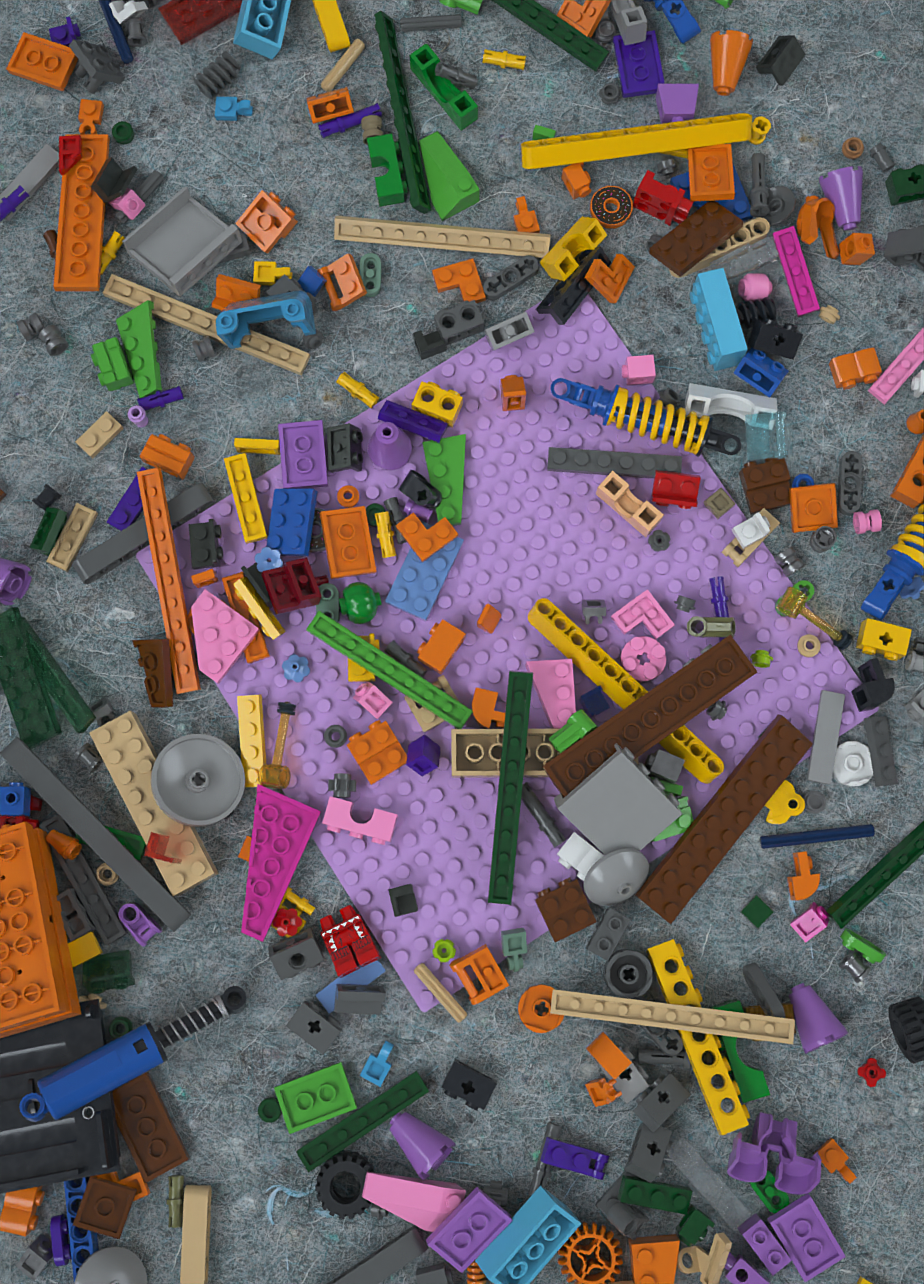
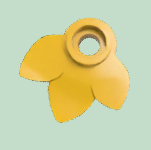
M784 780L765 804L770 809L766 822L770 824H783L791 816H798L804 811L805 801L801 795L795 792L794 786L789 781ZM792 800L798 803L794 809L789 807V802Z

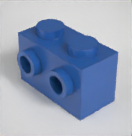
M751 348L737 366L734 374L770 398L789 371L780 362L773 361L767 357L763 351Z
M10 782L9 787H0V817L30 816L31 788L23 786L24 783Z

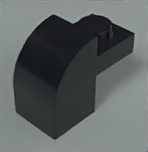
M878 658L870 659L858 667L863 684L851 692L859 712L875 709L893 696L895 690L894 679L885 678Z

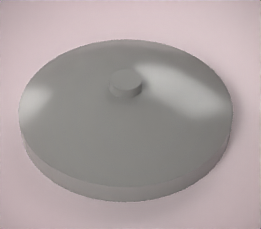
M206 734L185 735L170 742L158 755L151 772V790L159 808L172 820L192 827L209 826L226 818L237 807L245 787V772L239 756L227 743Z

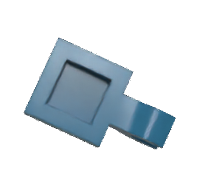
M216 96V120L237 121L238 115L252 116L253 106H251L250 100H241L239 102L237 97Z
M385 1041L378 1056L371 1053L360 1076L381 1087L392 1066L386 1060L394 1045Z

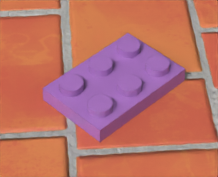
M315 420L278 424L283 489L327 487L328 475L323 421Z
M476 1187L426 1239L427 1245L462 1273L513 1220L508 1212L479 1187Z
M805 1194L767 1218L804 1282L809 1281L846 1257L809 1194Z

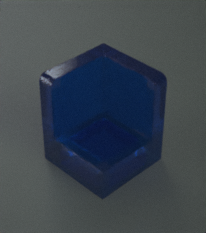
M601 686L594 688L579 698V702L591 719L610 709L601 692L603 690Z

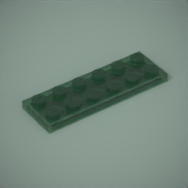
M11 607L0 614V682L20 739L30 749H33L61 734L62 730L19 608Z

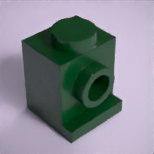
M691 1204L687 1215H684L676 1226V1230L680 1234L678 1238L689 1247L692 1244L695 1246L697 1241L701 1242L708 1232V1225L713 1228L715 1223L709 1216Z

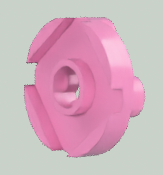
M634 637L622 649L620 663L622 668L637 682H648L663 672L666 665V651L657 640L651 637ZM644 653L647 655L649 663L645 662L644 665H641L637 656H642Z

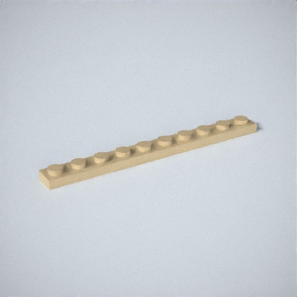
M346 216L335 217L334 240L516 256L531 255L543 258L549 252L551 235Z
M111 274L103 291L105 297L133 308L147 300L154 303L153 316L202 336H209L210 339L226 345L217 335V316ZM250 330L251 335H245L242 338L241 347L235 348L301 376L310 359V353Z
M555 989L552 992L550 1014L793 1044L795 1019Z

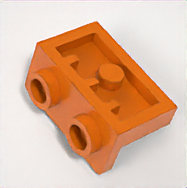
M219 274L216 278V297L212 301V308L223 311L233 302L260 298L261 285Z

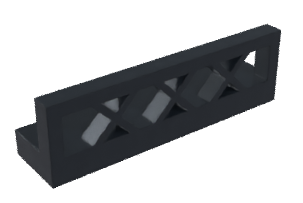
M601 246L596 247L594 250L582 251L577 255L575 260L579 266L565 281L558 280L536 308L539 314H551L558 325H564L594 287L585 278L594 259H601L608 267L612 263Z

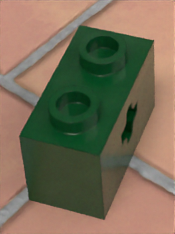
M919 164L905 170L899 168L890 173L885 181L891 206L924 200V164Z

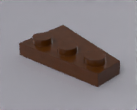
M169 639L132 640L134 648H138L141 658L138 659L139 666L144 667L146 674L144 683L151 707H173Z

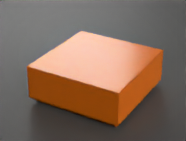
M213 569L191 576L193 584L197 588L219 581Z

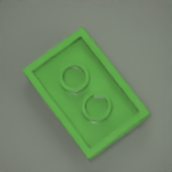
M342 1061L274 1087L289 1134L357 1109Z

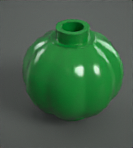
M363 582L349 584L342 591L343 597L338 598L342 616L347 615L348 620L355 624L370 622L376 616L378 606L382 605L379 592L375 593L369 585Z

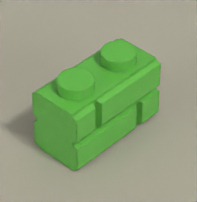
M117 337L92 346L94 353L91 354V358L95 367L99 366L101 371L97 375L102 386H106L109 391H114L134 383L124 351Z

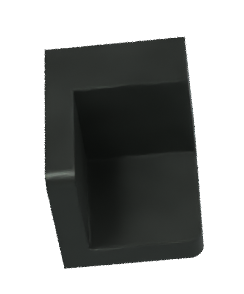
M421 330L413 333L414 343L421 360L446 351V344L441 339L438 331L424 336Z
M412 884L388 889L395 917L418 911Z

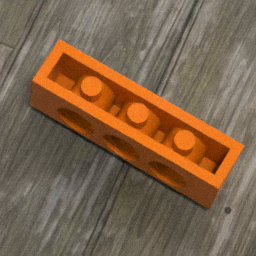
M924 434L890 495L892 498L913 509L919 504H924ZM913 478H917L921 482V486H917L913 482Z

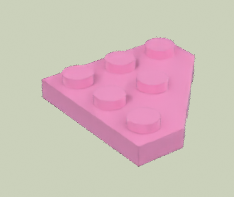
M204 589L191 606L198 666L201 672L219 684L260 629Z

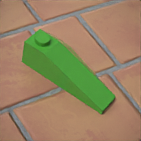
M436 131L419 140L431 202L441 220L444 221L478 203L480 195L478 186L439 132Z

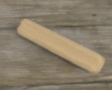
M355 39L321 82L323 90L326 92L332 91L365 49L364 42L360 39Z
M420 963L414 969V973L458 1023L467 1016L465 1010L425 964Z

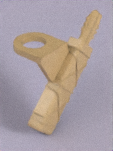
M722 1232L716 1233L709 1253L700 1246L681 1248L678 1251L677 1267L685 1274L701 1272L700 1281L702 1284H719L728 1254L732 1248V1242ZM685 1253H688L692 1259V1264L689 1268H686L682 1263V1257Z

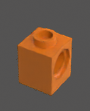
M852 233L839 243L843 265H861L875 255L872 234Z

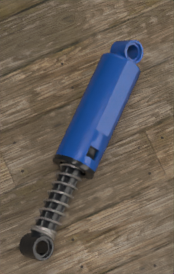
M239 986L229 987L223 995H217L214 999L210 998V1003L207 1005L202 1003L199 1009L193 1007V1012L190 1014L184 1012V1017L179 1018L176 1016L175 1022L167 1021V1026L163 1028L158 1026V1031L156 1032L149 1021L41 1078L37 1082L40 1092L24 1096L20 1102V1112L31 1122L40 1121L48 1112H50L55 1120L62 1118L167 1061L166 1047L170 1045L175 1047V1042L179 1040L184 1042L183 1038L188 1035L192 1038V1033L196 1031L201 1033V1028L205 1026L210 1028L209 1024L213 1022L218 1024V1019L222 1017L227 1019L230 1014L242 1012L246 1006L245 991ZM237 995L241 998V1002L238 1005H231L228 1002L229 997ZM34 1101L40 1102V1108L36 1113H28L27 1109L30 1103Z

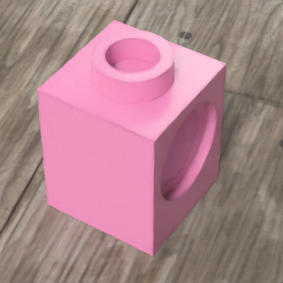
M654 355L630 356L626 358L625 365H622V378H626L627 385L650 384L654 382L656 376Z

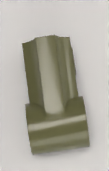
M695 616L687 622V631L692 636L700 638L727 637L730 634L734 638L736 632L735 618ZM702 621L704 629L702 632L697 633L696 624Z

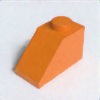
M508 375L501 379L500 389L503 411L525 409L526 389L523 377Z

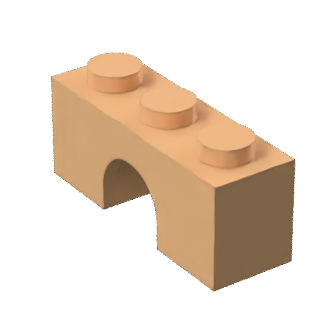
M612 471L598 486L596 495L644 537H647L661 522L664 514L647 500L642 502L636 498L629 490L630 485Z

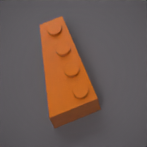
M677 1235L637 1237L635 1240L628 1238L631 1274L634 1284H674L680 1244Z

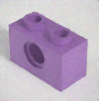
M756 1213L737 1228L772 1276L792 1261Z

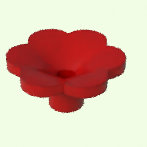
M282 908L278 910L277 917L273 919L272 923L277 928V933L280 936L287 934L294 936L298 932V927L302 925V919L298 916L296 909L290 908L286 910Z

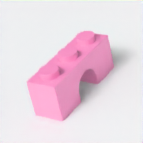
M329 797L322 824L328 825L327 830L340 833L341 829L350 831L349 836L359 839L366 835L372 837L371 842L385 845L386 841L391 842L398 818L397 814L375 808L370 821L359 824L352 818L353 802Z

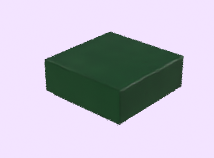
M755 895L742 908L740 913L758 929L773 911Z

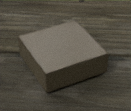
M722 488L718 489L703 502L717 520L735 506V502Z

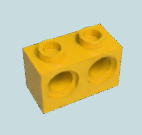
M421 381L411 406L412 410L448 423L447 426L453 428L463 405V397L454 390L446 391L441 389L434 382L429 381L426 383ZM426 395H431L434 398L430 402L422 400ZM451 403L454 405V408L445 410L443 405Z

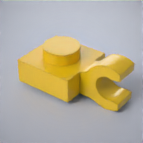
M254 261L253 283L258 285H274L276 279L279 280L284 274L291 279L293 273L290 272V267L277 268L276 262Z

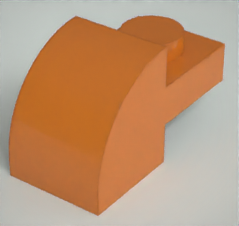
M807 851L793 853L796 876L787 877L791 900H803L810 897L817 890L820 883V874H810L813 864L811 856L807 855Z

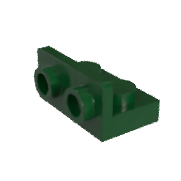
M47 507L29 548L49 556L67 520V512Z

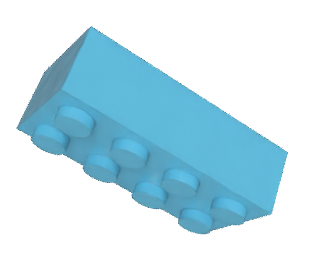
M242 0L233 43L273 60L281 49L291 0Z
M724 268L699 273L695 283H693L690 300L696 306V321L698 325L701 324L702 341L704 345L707 344L709 350L707 352L708 362L710 365L713 364L714 371L738 366L748 348Z
M540 1185L512 1217L513 1221L490 1243L475 1262L488 1280L494 1284H530L582 1223L567 1205Z

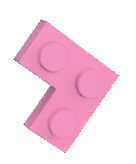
M648 589L611 615L612 620L624 635L641 622H643L655 639H658L675 626Z

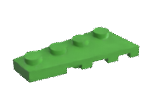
M149 300L116 319L140 398L156 394L158 390L162 391L159 362H156L158 344L154 341L153 331L156 329L155 320L152 319L154 303Z
M466 434L442 438L439 443L433 440L422 442L430 484L438 489L442 495L441 504L435 508L438 522L446 517L452 526L461 525Z

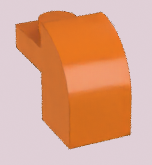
M476 687L472 701V714L475 721L484 729H490L491 722L496 723L495 727L504 729L505 713L494 710L498 692Z
M604 1032L586 1048L614 1080L632 1063Z

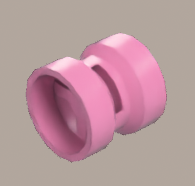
M870 510L868 513L860 511L853 514V526L856 534H864L866 531H881L882 519L879 510Z

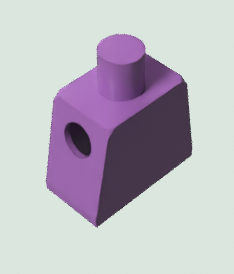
M658 84L656 103L661 124L693 119L699 84Z
M729 1252L724 1274L732 1284H771L770 1280L741 1254L735 1258ZM739 1269H743L746 1274L739 1277L736 1272Z

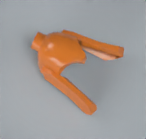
M818 196L806 197V203L800 208L798 214V236L801 237L802 242L810 245L817 239L818 228H820L826 256L836 259L840 252L832 222L835 211L834 204L828 198L819 199Z

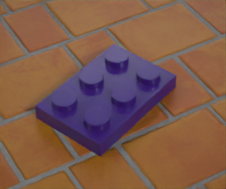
M655 30L646 31L645 41L630 45L624 44L621 35L613 36V46L623 98L656 94L658 84H665Z

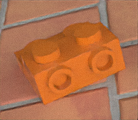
M261 190L235 224L265 253H269L281 237L285 238L298 221L294 218L296 213L288 206L282 207L279 204L281 199L274 192L267 193Z
M380 720L368 726L370 731L362 735L361 732H358L349 738L350 743L347 744V747L371 785L404 766L407 761V755L386 721L382 723Z

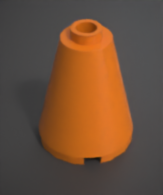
M726 30V34L719 35L720 31H716L711 35L710 39L713 89L721 96H728L735 91L753 45V38L749 40L748 34L734 30Z

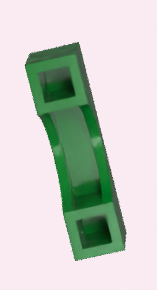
M427 43L409 55L412 72L461 131L478 119V105L465 90H458L450 80L436 76L435 68L440 59Z
M737 999L709 1007L710 1009L744 1013L741 1002ZM718 1035L721 1043L719 1051L724 1052L731 1068L728 1074H731L732 1080L736 1081L741 1093L738 1095L739 1100L742 1103H746L770 1095L763 1071L759 1068L746 1066L738 1057L736 1051L737 1037Z

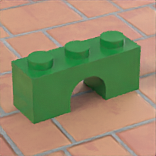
M392 134L367 138L372 168L385 167L389 170L383 176L374 177L379 206L404 203V194H407L408 191L406 181H401L400 174H404L402 161H397L396 155L400 154L398 141H393Z

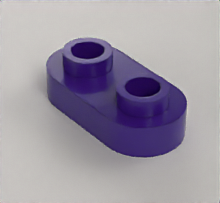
M63 1214L55 1215L51 1218L50 1231L53 1259L58 1267L68 1265L69 1259L72 1258L68 1242V1219Z

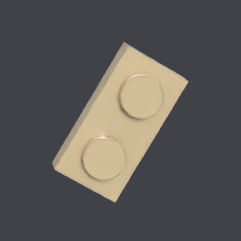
M106 411L75 442L93 459L124 428Z

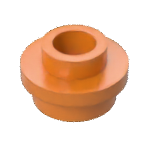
M343 486L337 493V500L345 508L354 507L359 501V492L353 486ZM346 493H351L352 497L350 499H345L344 495Z

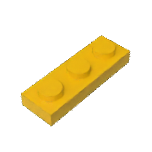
M247 577L241 578L233 584L236 588L237 596L241 600H245L249 606L250 614L255 619L258 618L263 625L262 630L266 636L274 640L286 632Z

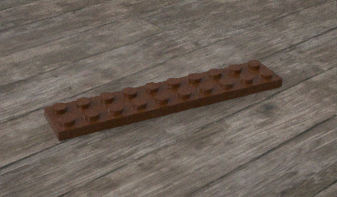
M730 634L543 765L542 768L560 794L566 797L617 752L614 746L616 743L622 749L627 747L635 756L633 759L635 760L757 673V670Z
M778 714L635 896L669 924H672L813 743L784 716Z

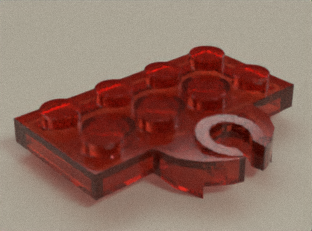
M172 0L158 9L180 45H183L240 12L242 0Z

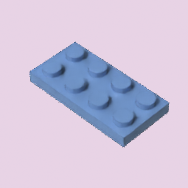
M426 522L422 523L427 530L432 527V525ZM457 537L423 563L413 549L410 548L385 603L427 621L464 540Z

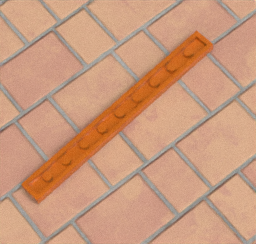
M158 467L137 472L166 638L169 639L170 660L176 693L181 694L201 690L162 471Z

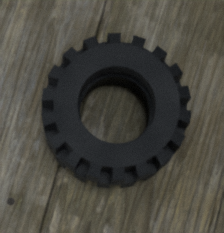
M916 996L890 1005L889 1022L901 1052L913 1064L924 1061V1000Z
M344 1151V1153L340 1154L339 1152L328 1159L322 1166L316 1179L315 1191L318 1192V1202H322L321 1207L324 1211L328 1209L331 1216L334 1217V1214H337L339 1219H344L345 1216H349V1219H351L356 1214L361 1215L364 1213V1210L368 1209L372 1202L362 1197L366 1173L374 1172V1166L372 1163L369 1164L367 1157L359 1156L358 1152L353 1154L350 1151ZM343 1171L355 1174L361 1183L359 1193L353 1197L339 1195L333 1187V1179L336 1174Z

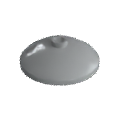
M631 848L619 849L606 854L588 871L584 880L585 894L590 901L598 905H615L626 901L635 895L645 883L649 872L648 860L643 853Z
M114 1246L100 1249L90 1255L81 1265L74 1284H147V1275L142 1261L135 1253L126 1248Z

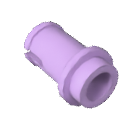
M136 405L129 409L128 418L137 427L142 428L148 424L145 410L141 406Z

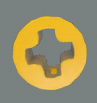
M763 116L756 117L752 122L751 139L748 141L754 145L763 143L766 134L771 128L770 121Z

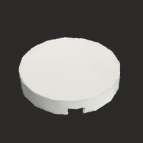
M847 741L838 745L832 776L840 784L848 787H856L867 783L873 776L869 748L858 741Z

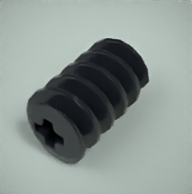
M768 297L763 298L762 301L756 299L754 303L749 300L745 304L739 302L737 306L735 305L741 328L742 324H745V327L750 329L751 322L755 324L756 318L764 320L765 317L776 320L774 300H770Z

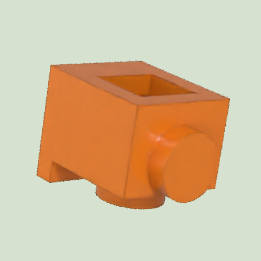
M584 162L571 164L563 168L561 179L573 200L578 197H586L591 193V178L587 171H583Z

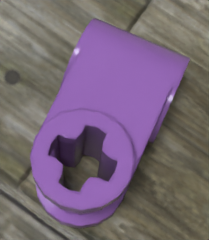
M128 903L120 908L119 919L141 946L145 947L151 937L156 933L160 934L162 932L159 924L139 903ZM129 907H133L136 910L137 915L134 920L129 919L126 915Z

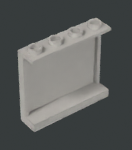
M185 186L152 216L144 220L137 229L128 234L122 242L131 257L181 297L243 241L239 229L234 224L227 226L192 198L188 188Z
M617 743L614 745L617 752L566 797L558 794L554 798L557 809L604 855L625 848L640 851L682 815L678 807L680 804L678 799L672 793L667 795L663 791L665 789L664 785L657 778L653 780L649 776L650 771L643 763L637 764L633 760L635 756L627 747L622 749Z

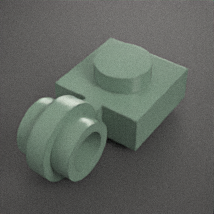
M524 928L501 931L502 953L506 957L509 971L518 972L519 969L523 968L521 954L527 953L526 931Z

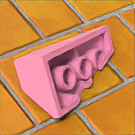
M367 1172L362 1197L425 1231L434 1232L464 1201L466 1190L458 1184L428 1179L423 1181L420 1178Z

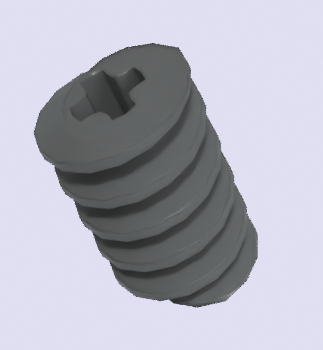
M226 51L222 53V58L217 57L215 59L216 63L211 62L209 68L205 67L203 69V74L198 73L196 75L197 79L194 78V82L199 90L209 99H213L211 91L219 94L218 85L225 89L224 80L229 84L232 83L230 75L236 79L238 78L236 70L240 71V67L235 59Z

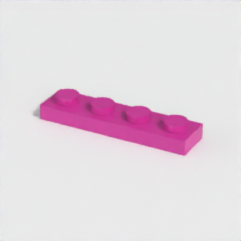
M792 226L774 232L772 234L797 316L800 317L818 311L820 307L795 227Z

